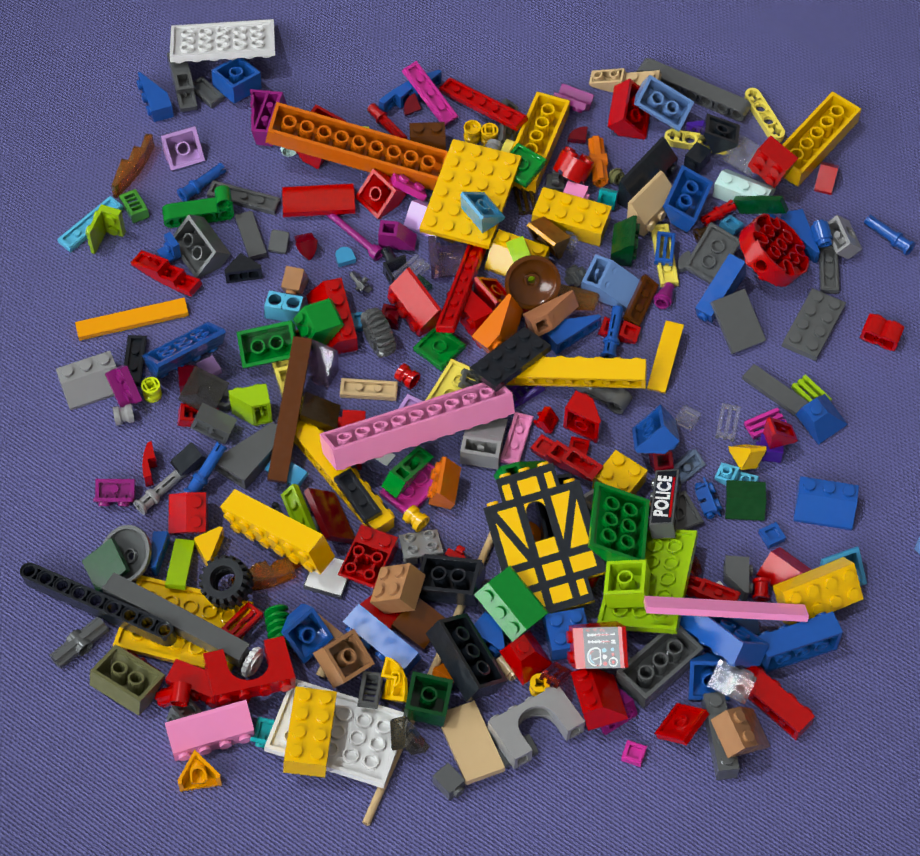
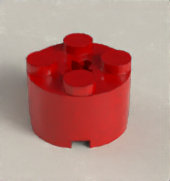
M566 146L565 149H562L553 169L556 172L561 170L562 176L579 184L581 182L584 185L594 167V161L583 153L581 156L575 152L576 150Z

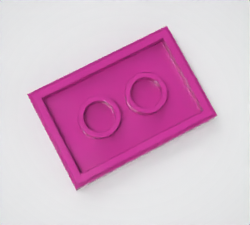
M429 463L397 498L388 493L384 488L379 492V495L402 514L412 505H416L419 508L428 499L427 491L433 481L430 479L432 468L435 467Z

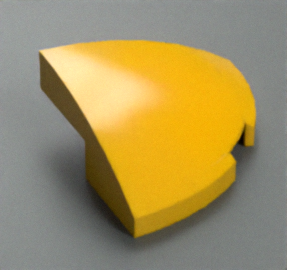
M386 657L381 677L386 678L382 699L406 702L408 682L403 667L396 660Z

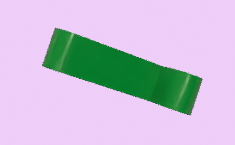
M226 185L216 187L214 198L164 205L162 207L164 225L168 228L180 227L188 215L202 216L208 223L232 219L234 217L230 187Z

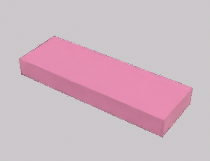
M515 412L500 457V463L508 465L520 462L534 416Z

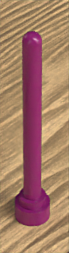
M336 214L326 215L365 247L373 260L378 261L382 258L381 250L383 248L381 246L372 245Z

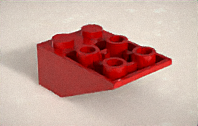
M361 524L338 572V576L374 589L380 568L390 566L399 548L398 537Z

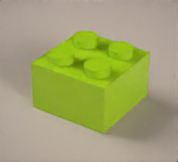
M647 559L607 561L604 597L608 608L644 607V596H649L651 578Z

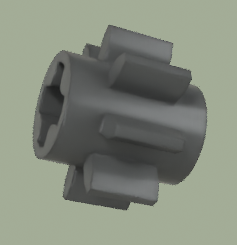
M574 264L565 270L566 275L563 279L568 286L571 284L577 287L581 285L586 270L583 266L578 267Z

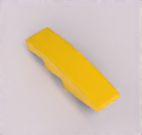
M666 320L649 378L648 390L666 394L684 328L683 324Z

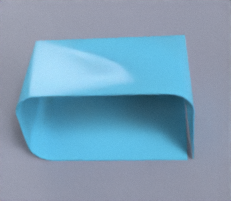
M269 291L264 305V318L282 322L292 320L295 324L293 318L298 314L296 311H300L305 306L304 297ZM270 302H279V304L272 305ZM287 304L296 305L298 307L290 308L287 306Z

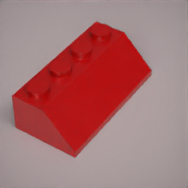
M342 278L323 281L306 295L308 305L328 298L332 299L344 326L320 350L321 358L357 351V335Z

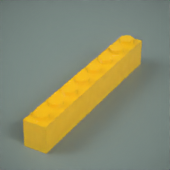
M543 356L506 385L646 389L647 365L646 359L637 357L623 359L621 357L584 358L577 356L575 358H568L564 356Z
M298 419L294 443L363 525L385 533L392 529L395 518L393 512L389 508L386 509L382 499L378 495L373 494L370 485L366 481H362L356 468L349 466L347 469L336 471L323 455L320 433L324 432L323 429ZM350 468L382 511V515L366 524L334 482L335 476Z

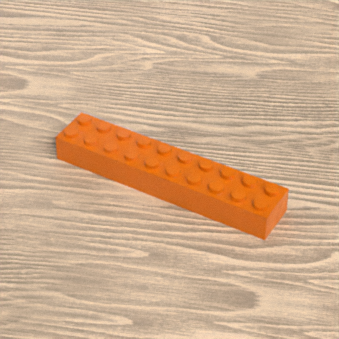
M276 102L265 143L366 172H371L375 168L390 177L394 173L398 175L403 174L413 183L418 182L429 190H434L448 151L279 102Z

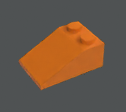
M508 294L472 337L485 352L490 353L517 333L523 309L512 295Z

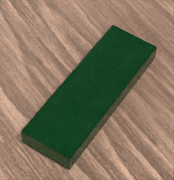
M735 196L733 200L739 214H786L789 210L783 196Z

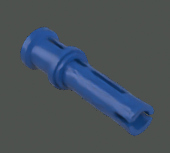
M218 163V165L198 179L190 180L185 187L177 189L179 198L185 202L189 201L195 194L199 195L202 188L227 172L226 169H223L225 166L222 163Z
M870 214L864 221L865 225L890 241L891 246L902 250L904 255H909L914 249L916 242L908 240L901 232H895Z
M615 305L612 307L608 333L603 339L604 349L600 357H617L616 351L620 345L618 335L624 311L621 306Z
M216 442L198 473L195 472L192 475L193 479L188 487L184 488L185 492H201L203 487L208 485V477L227 450V447Z

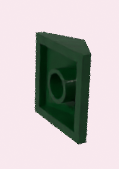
M726 480L725 519L764 521L766 482Z

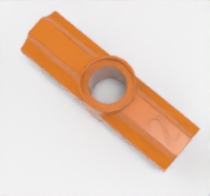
M592 136L588 139V156L594 161V167L591 171L592 182L596 187H604L608 184L607 153H605L603 138Z

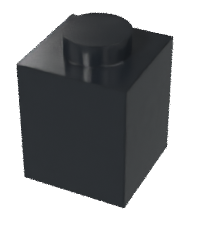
M696 142L685 155L683 166L699 174L710 161L711 149Z

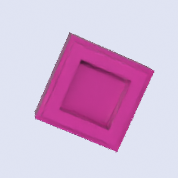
M627 740L621 761L641 767L647 746Z

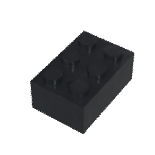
M424 554L420 571L425 574L419 598L423 601L477 607L479 600L474 594L482 588L486 574L482 560Z

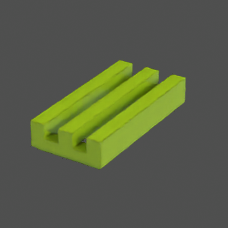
M806 374L791 386L798 395L808 402L812 401V398L815 399L826 394ZM799 386H801L805 391H807L808 394H806Z

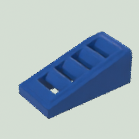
M153 531L151 569L154 576L159 574L170 543L168 531Z

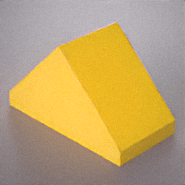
M742 444L728 446L729 452L738 467H740V470L757 468L767 450L766 446Z
M219 526L194 538L196 549L206 567L208 566L207 562L209 560L214 561V557L219 552L225 537L223 527Z

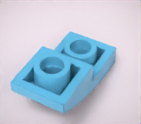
M722 462L714 477L716 481L725 486L726 480L759 482V476L741 472L740 467Z

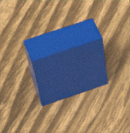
M776 522L759 529L758 534L768 549L786 540V536Z

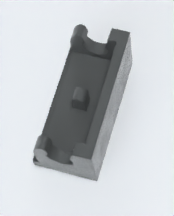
M202 402L190 428L225 444L237 419Z

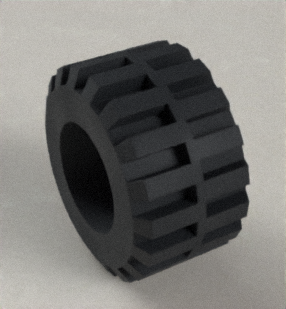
M222 555L221 558L218 556L214 557V561L209 560L207 567L203 566V574L199 575L201 580L199 582L200 591L215 607H221L223 610H227L229 607L232 610L235 609L236 605L242 606L244 600L246 602L249 600L247 596L248 594L252 595L253 590L251 587H254V582L251 580L253 575L241 560L236 559L232 555L229 557ZM235 574L233 585L225 591H218L220 580L225 575Z

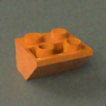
M442 457L439 462H436L435 468L431 470L430 479L433 481L432 485L428 488L427 498H429L428 505L451 510L456 501L461 467L447 457Z

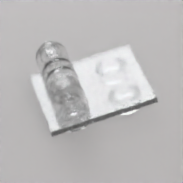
M739 134L738 146L727 150L722 159L752 178L755 173L751 171L748 164L760 146Z

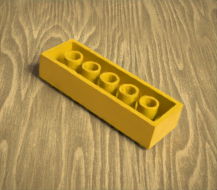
M832 91L782 144L798 157V160L784 179L798 187L858 123L861 108Z
M536 92L527 113L528 121L521 127L512 149L517 143H520L547 159V164L527 188L515 181L512 187L516 186L518 189L523 188L525 191L530 190L536 193L569 116V100Z
M236 489L220 506L224 512V518L230 522V528L238 534L240 532L243 533L249 540L258 541L264 548L273 549L276 554L281 557H288L294 564L300 563L309 572L315 571L321 575L335 557L323 534Z

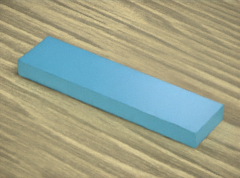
M109 196L101 203L105 206L123 210V205L112 196ZM100 205L57 239L58 243L71 253L87 240L86 228L93 221V215L96 210L98 211Z

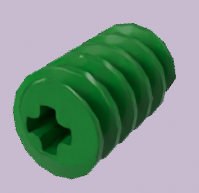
M278 604L265 610L264 618L268 639L283 636L281 631L289 615L287 605ZM285 639L287 649H291L292 647Z

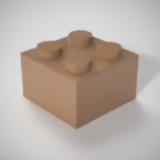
M411 563L381 567L370 603L384 614L414 611L425 574Z
M355 629L346 632L313 653L333 689L375 664Z

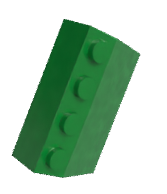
M596 481L594 483L588 548L606 562L644 560L650 500Z

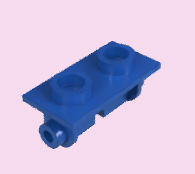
M703 477L705 483L698 482L694 488L699 502L706 499L705 502L700 504L703 515L707 519L714 518L715 514L722 517L720 512L723 509L719 499H716L714 496L716 489L712 482L709 483Z

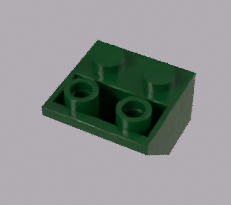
M633 215L614 224L610 259L620 266L632 267V260H636L640 223H637V216Z

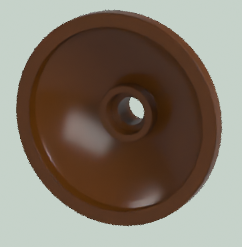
M528 255L516 260L509 267L505 276L507 295H512L519 306L527 310H532L556 298L561 286V278L557 267L552 261L539 255ZM533 276L534 280L528 281V278Z

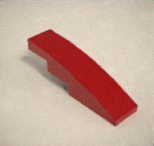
M142 250L130 262L132 266L149 277L190 297L202 285L200 279L187 275L184 269L171 265L168 259Z
M543 434L530 447L531 452L544 460L591 482L604 468L603 465L573 446L569 448L558 440L556 442L552 441Z

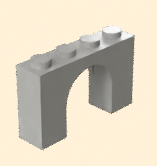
M558 684L545 688L544 692L528 697L523 703L511 706L506 712L500 715L496 714L488 721L487 729L492 739L513 769L532 760L533 750L519 730V725L527 718L539 716L549 719L554 723L566 741L584 732V719Z

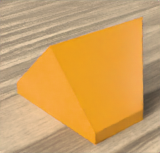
M194 749L178 778V786L180 792L222 786L220 774Z

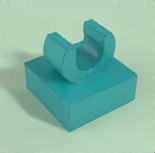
M601 187L597 202L612 206V210H614L618 191Z

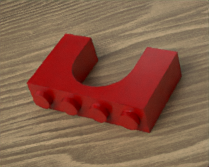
M284 636L264 640V653L268 668L262 676L253 680L237 678L230 672L223 649L203 653L204 667L214 706L228 705L234 701L249 700L257 696H268L274 692H286L295 688L296 677Z

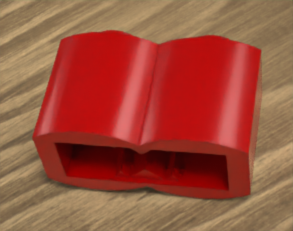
M869 314L860 338L868 343L878 344L884 349L895 351L904 326L897 321L886 320L879 314Z

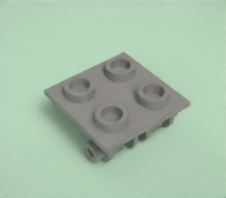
M437 529L398 535L404 564H418L417 558H419L421 564L424 554L443 556V549Z

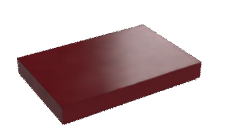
M307 488L304 494L325 539L352 544L355 536L335 492Z

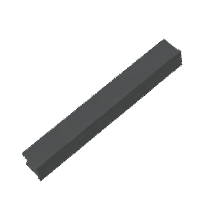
M115 572L107 583L102 586L104 594L170 622L176 635L208 652L223 649L226 661L240 669L249 655L250 650L247 649L250 646L249 643Z

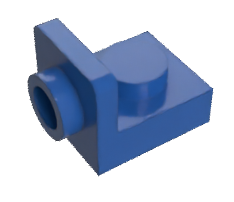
M171 232L164 234V247L158 249L157 254L159 257L168 259L171 263L181 257L180 245Z

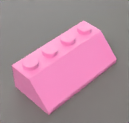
M246 700L165 723L175 761L189 760L194 749L200 755H207L216 749L223 750L237 743L250 742V737H253L255 734Z

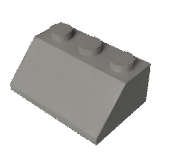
M110 351L56 368L57 376L70 411L114 396L105 376L106 372L117 368Z

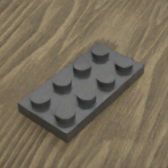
M812 288L782 342V347L816 361L844 310L846 302Z

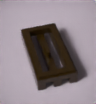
M513 186L519 216L532 214L536 205L533 191H528L532 210H529L526 191L521 188L525 211H522L518 188Z

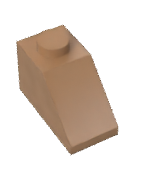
M286 266L281 288L286 294L302 295L309 282V277L304 269Z

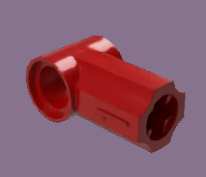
M175 681L173 686L156 692L155 700L158 706L163 708L173 705L187 707L192 685L187 682Z

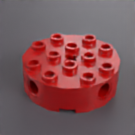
M763 213L742 229L739 242L745 257V263L752 267L760 280L767 281L775 286L786 287L807 271L809 257L805 256L803 251L805 245L795 230L784 220L778 217L774 219L769 214Z

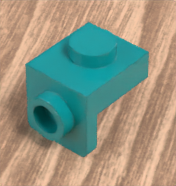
M262 717L257 718L255 734L253 737H250V741L256 742L255 746L264 748L275 720Z

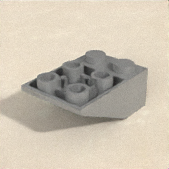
M499 418L488 424H480L472 429L465 430L460 450V464L498 470L508 419Z

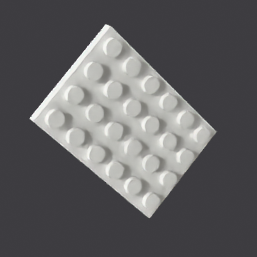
M274 19L171 26L170 62H201L202 60L218 61L219 59L235 60L237 58L252 59L254 57L269 58L275 56Z
M296 679V687L333 691ZM292 688L285 694L264 746V751L282 757L285 755L295 688ZM337 692L326 771L384 789L408 720L403 719L404 712L379 705L378 709L357 707L358 698Z

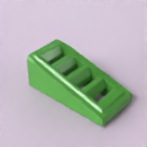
M136 189L119 195L132 223L149 217L148 209Z

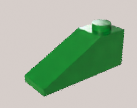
M418 445L389 472L381 487L397 498L424 470L434 456Z

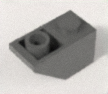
M725 555L723 582L729 588L739 591L742 601H747L748 595L752 594L753 583L749 582V576L752 577L753 565L749 564V557Z

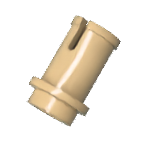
M503 656L498 657L496 662L506 679H509V681L515 680L517 677Z

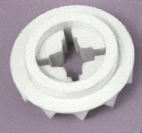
M255 647L249 652L241 668L244 677L248 678L254 675L259 669L264 657L262 648Z

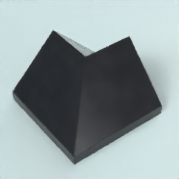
M707 113L698 140L707 142L713 155L733 149L738 146L740 125Z

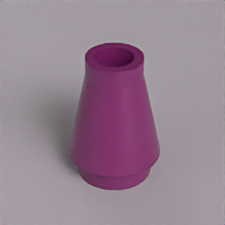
M666 282L655 295L654 303L658 308L666 309L672 304L675 288L672 283Z

